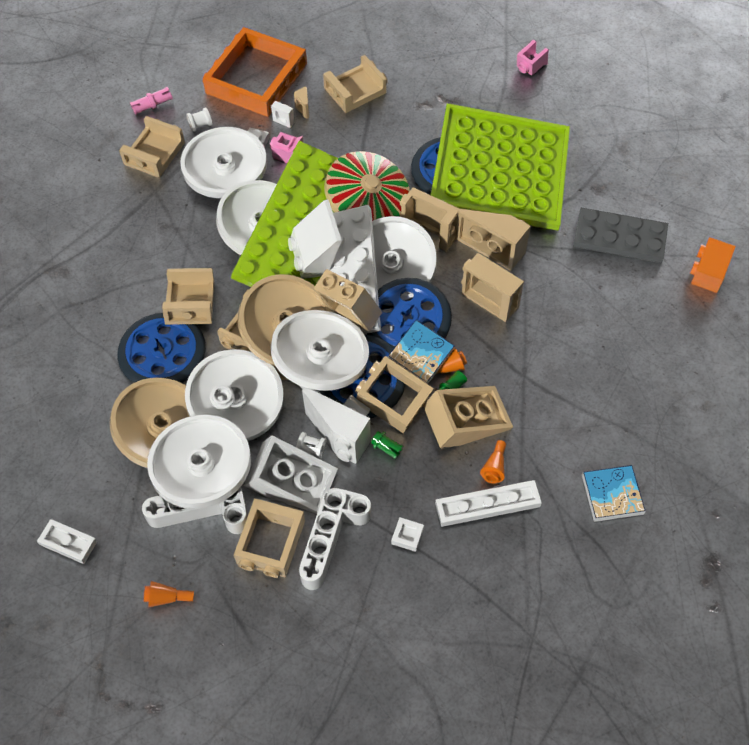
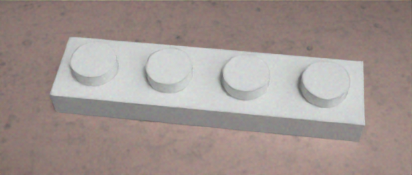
M535 480L436 499L435 504L441 527L538 508L541 507L542 502Z

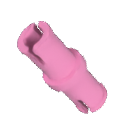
M165 87L155 93H147L145 97L130 102L132 110H134V114L137 115L147 109H155L157 105L172 100L173 97L171 92H169V88Z

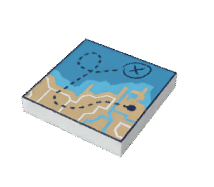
M415 320L390 352L388 358L428 384L455 349V345L418 320Z
M632 465L583 472L582 478L594 522L644 515L646 511Z

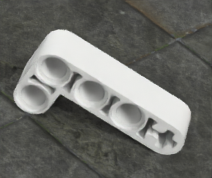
M241 487L235 492L237 495L234 498L226 499L221 503L206 508L176 510L178 506L166 501L160 495L148 498L142 505V512L148 524L154 528L222 514L228 531L233 534H241L248 517ZM234 516H242L237 522L230 521Z
M331 488L325 492L299 568L301 582L305 588L316 590L324 583L343 522L360 526L369 522L371 519V503L367 496L339 488ZM332 501L341 502V504L336 507L329 505ZM357 507H363L366 509L362 513H356L353 511ZM327 523L334 525L329 530H324L321 527ZM317 547L326 548V551L321 554L313 552ZM313 564H315L316 574H313L312 577H308V575L312 574L314 568Z

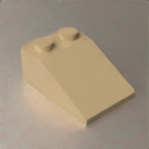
M460 209L458 211L456 240L512 271L526 253L531 226L512 215Z
M495 386L436 390L423 405L440 448L461 446L513 428Z

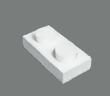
M50 519L37 542L45 548L85 564L97 540L92 536Z

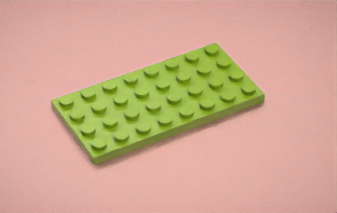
M298 141L232 272L231 279L252 287L261 279L273 275L284 274L301 278L299 271H296L294 266L295 256L293 251L289 250L288 238L291 237L293 228L321 202L327 200L324 190L325 178L331 165L338 159L337 157L302 141ZM321 276L307 278L304 280L310 282L315 286L321 278Z

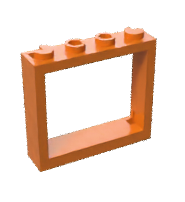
M243 27L235 35L230 45L224 49L222 55L215 60L211 69L204 74L203 84L205 93L269 117L272 113V104L275 101H281L307 65L306 49ZM246 46L288 60L262 96L221 81L222 77Z

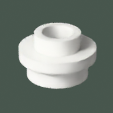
M217 386L210 393V402L217 409H227L234 403V392L228 386ZM225 396L227 399L219 401L218 397Z

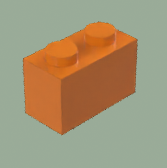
M709 237L706 246L701 244L697 257L701 258L700 261H695L690 274L694 275L691 284L718 293L736 246Z

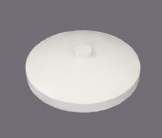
M219 127L200 133L186 145L181 155V170L186 183L194 191L212 198H222L231 187L239 183L261 180L267 168V157L262 142L252 133L235 127Z
M263 180L245 181L231 187L222 196L216 214L217 229L223 241L236 253L242 254L277 184Z
M390 216L372 221L378 289L386 283L401 278H418L431 283L437 268V254L433 240L427 231L418 223L403 217ZM405 292L401 295V299L404 301H410L414 297L411 292ZM389 303L384 304L386 306H393Z
M307 310L285 318L276 327L272 336L271 356L277 369L293 383L313 390H336L350 385L362 375L369 357V346L363 332L349 319L329 311Z
M237 349L224 350L208 356L194 368L186 384L185 402L189 416L214 415L225 418L238 426L244 433L247 441H250L268 431L278 419L283 405V385L275 368L255 356L252 352ZM220 385L228 386L235 395L233 405L224 410L215 408L210 402L211 391ZM225 396L218 397L219 401L227 399Z
M214 415L190 416L167 427L154 441L148 455V474L155 490L166 501L183 508H206L228 499L242 486L250 470L251 452L244 433L231 421Z

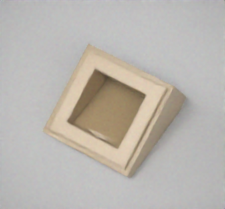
M305 86L294 92L295 108L304 118L308 119L307 87Z

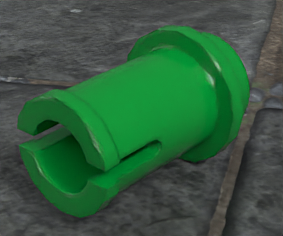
M457 370L445 383L439 384L438 390L458 389L467 382V377Z
M377 431L371 440V444L374 445L373 448L381 449L394 459L398 458L400 455L399 451H402L404 448L403 445L387 437L384 431L382 433Z

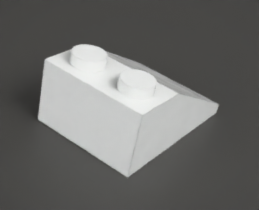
M329 200L321 202L293 228L291 237L288 238L289 250L293 251L295 256V269L299 271L302 279L320 277L326 269L330 270L342 241Z
M304 387L302 393L306 415L323 438L327 439L328 445L338 458L345 462L351 461L357 464L371 442L370 418Z
M272 435L263 441L244 486L265 497L317 514L323 495L330 489L338 468Z

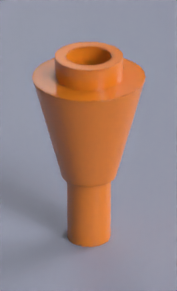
M455 348L436 374L465 370L464 365L467 364L463 352H458Z
M502 440L497 441L494 452L480 470V475L488 483H499L505 478L503 454L506 442Z
M151 581L150 586H145L144 602H149V608L176 601H193L194 591L177 590Z

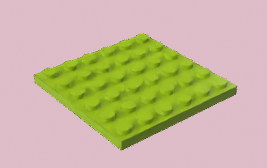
M447 103L431 196L459 209L512 215L517 219L525 221L528 225L558 231L561 224L570 126Z

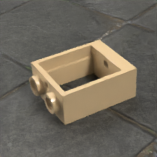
M477 253L473 259H468L463 266L464 274L461 281V294L504 322H507L520 306L524 281Z
M328 269L324 271L313 288L333 313L349 319L369 332L382 314L381 309L364 287Z
M385 356L381 362L376 361L369 371L371 376L368 380L363 379L355 390L357 392L356 399L369 407L372 413L404 434L429 399L434 388ZM384 370L418 392L402 416L368 393Z
M254 498L234 552V558L236 563L239 564L238 566L247 571H253L254 569L263 571L265 575L272 578L286 577L305 523L304 511ZM257 519L291 527L280 561L246 552Z

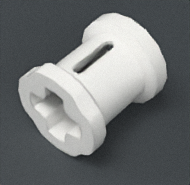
M206 107L203 108V111L186 114L192 131H196V128L207 124L209 126L212 125L211 116Z
M302 432L298 438L296 448L321 460L326 448L327 439H317L307 436L306 432Z

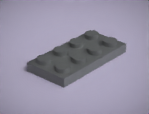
M581 207L573 247L662 263L669 223Z

